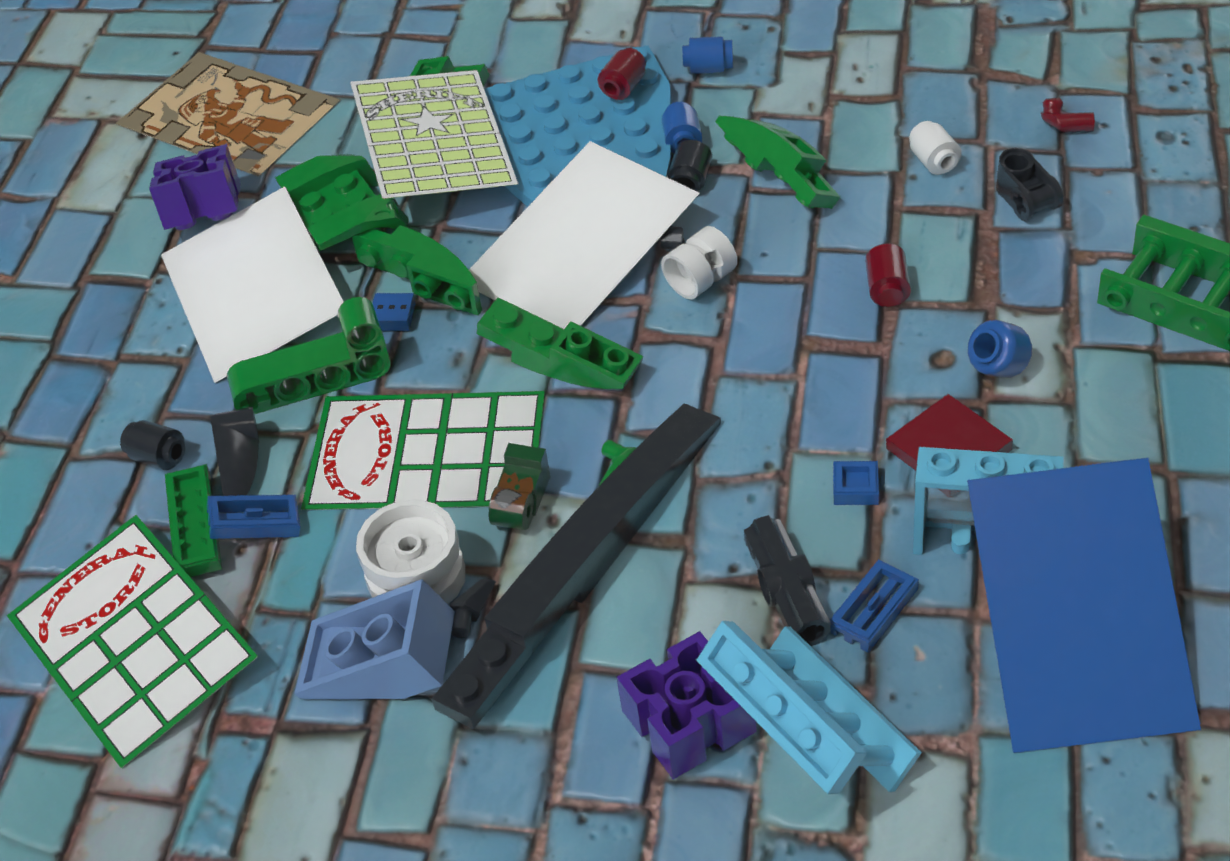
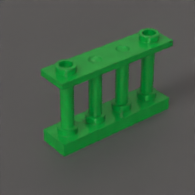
M1143 214L1136 224L1132 252L1136 257L1123 274L1106 268L1103 269L1100 276L1097 303L1230 351V312L1219 308L1230 292V243ZM1152 262L1175 269L1163 288L1140 281ZM1191 275L1215 283L1203 302L1179 294Z

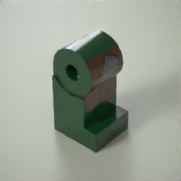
M508 443L503 456L505 465L499 482L490 498L489 522L492 525L526 531L533 517L536 516L551 477L546 449Z

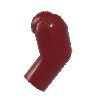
M1047 98L1043 101V112H1040L1043 121L1061 132L1094 131V112L1067 113L1062 111L1063 101L1060 98Z

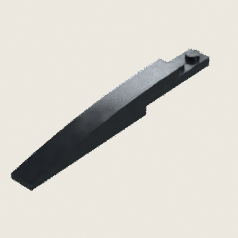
M682 404L601 483L535 556L484 619L487 630L433 696L432 702L436 711L475 729L574 600L580 603L584 602L719 427L721 417L688 404Z

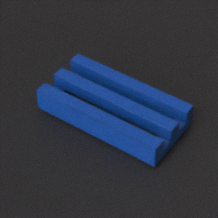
M296 495L207 497L210 539L299 537L301 526Z
M878 559L829 620L831 623V634L837 636L840 632L844 634V641L850 644L857 641L860 643V649L869 653L917 592L919 579ZM884 575L889 577L882 588L870 599L867 607L853 624L849 623V619ZM901 583V587L897 590V592L893 595L890 601L886 604V606L882 609L879 615L875 618V620L865 631L864 629L867 627L870 621L874 618V616L878 613L881 607L885 604V602L889 599V597Z

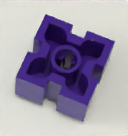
M227 144L198 151V155L186 158L182 155L155 162L154 177L151 178L149 190L164 230L174 227L176 230L188 229L197 223L196 218L207 216L208 219L211 218L214 221L223 220L238 210L239 199L237 195H240L241 183Z
M700 631L668 648V661L656 667L652 660L648 659L616 677L622 712L641 737L650 733L652 752L673 780L707 761L706 748L717 743L724 751L757 732L756 721L696 661L708 643V640Z

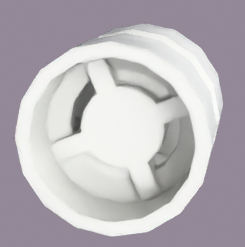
M706 226L687 239L686 244L679 245L665 255L661 261V266L665 279L677 294L692 300L710 288L713 282L722 279L734 270L737 265V255L729 239L715 227Z

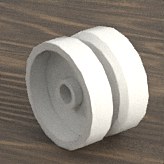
M418 499L397 501L380 508L365 520L357 534L356 552L372 598L421 579L447 604L458 596L465 582L464 558L459 547L456 526L449 513L437 504Z

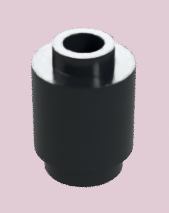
M686 140L679 143L670 166L668 178L698 192L705 185L713 158L710 148L696 140Z
M147 420L129 423L121 434V449L131 460L162 470H170L184 457L185 442L179 430Z

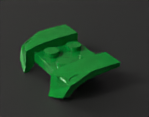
M360 155L316 156L275 177L279 186L286 188L319 251L370 229L382 227L397 229L399 225L407 227L409 224L408 216L401 210L395 198L382 199L381 194L375 195L368 186L378 187L379 184L370 164Z

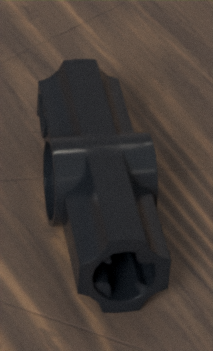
M769 515L754 519L753 523L744 530V541L756 564L760 588L769 607L775 606L784 627H791L810 646L819 644L826 635L831 633V623L816 594L814 576L808 560L804 554L797 555L780 519H773Z

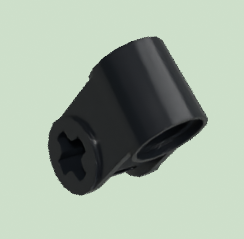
M1010 148L1000 154L996 191L1012 207L1018 218L1027 221L1033 218L1036 212L1046 208L1055 210L1062 206L1063 192L1059 182L1040 165L1032 153L1022 148Z

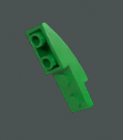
M718 116L715 122L724 131L725 139L733 146L739 148L746 156L745 162L751 168L760 172L764 170L774 171V174L780 180L788 183L796 192V199L808 208L821 207L832 209L835 206L840 195L819 173L827 160L813 146L789 130L772 123L733 116Z
M399 225L392 234L377 229H370L352 237L359 263L395 274L401 278L410 279L412 292L422 298L431 299L449 305L454 309L463 310L475 315H479L482 312L477 281L470 270L456 255L432 238L402 225Z
M499 297L477 323L476 334L512 351L511 362L536 373L570 384L600 389H623L643 361L642 355L572 321L563 329Z

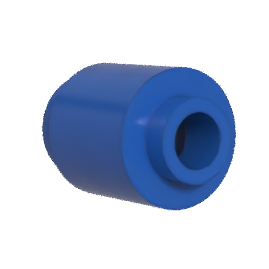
M723 36L689 38V45H682L683 67H690V74L724 73V69H733L732 40H723Z
M679 101L670 104L662 115V126L665 143L671 146V152L675 153L678 144L686 140L702 142L697 111L686 102Z

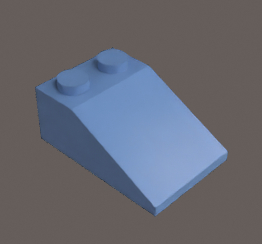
M421 579L312 620L294 694L300 699H405L442 686L455 611Z

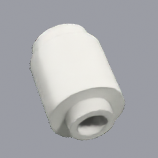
M924 121L912 129L909 136L910 148L932 174L941 175L947 173L958 164L961 158V148L940 124Z

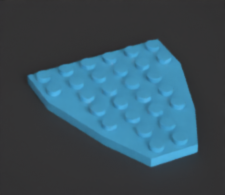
M649 45L633 47L646 60L645 75L629 96L623 100H615L608 97L598 85L599 73L614 54L599 56L594 60L575 65H566L553 71L532 74L526 78L507 83H498L492 87L485 88L488 102L518 185L504 187L528 207L590 141L668 178L671 166V146L665 143L662 115L671 104V86Z

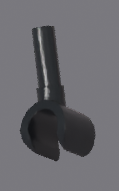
M670 226L661 236V248L671 249L672 251L679 245L685 244L683 228Z

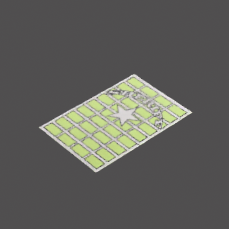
M477 70L350 82L382 199L518 185Z

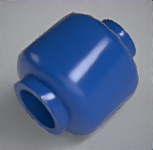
M990 320L980 324L972 332L968 341L967 353L970 363L977 371L993 377L1012 378L1022 373L1028 366L1032 357V343L1029 335L1023 328L1000 320Z

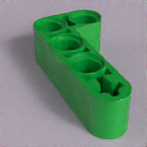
M352 297L344 301L338 309L341 333L242 360L232 365L227 372V380L235 409L253 407L254 414H258L376 380L384 376L390 368V359L372 302L364 297Z

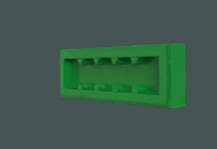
M207 464L164 474L173 558L190 577L222 570L219 539H210L207 497L213 496L211 474Z

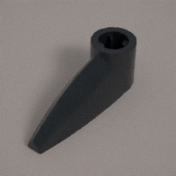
M253 407L212 414L210 419L223 496L248 495L256 474L260 443Z

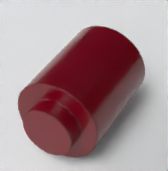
M889 243L873 247L865 258L870 297L873 302L880 306L891 307L899 305L906 301L911 293L905 252L901 247Z

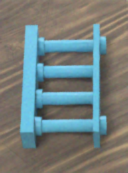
M721 621L696 660L827 794H839L858 766H863L889 792H895L922 754L913 743L789 626L783 628L770 649H761L735 622Z

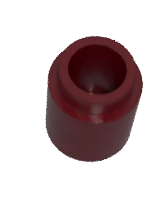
M625 48L617 51L598 75V85L603 93L615 100L627 98L645 75L646 60L644 56L634 48Z

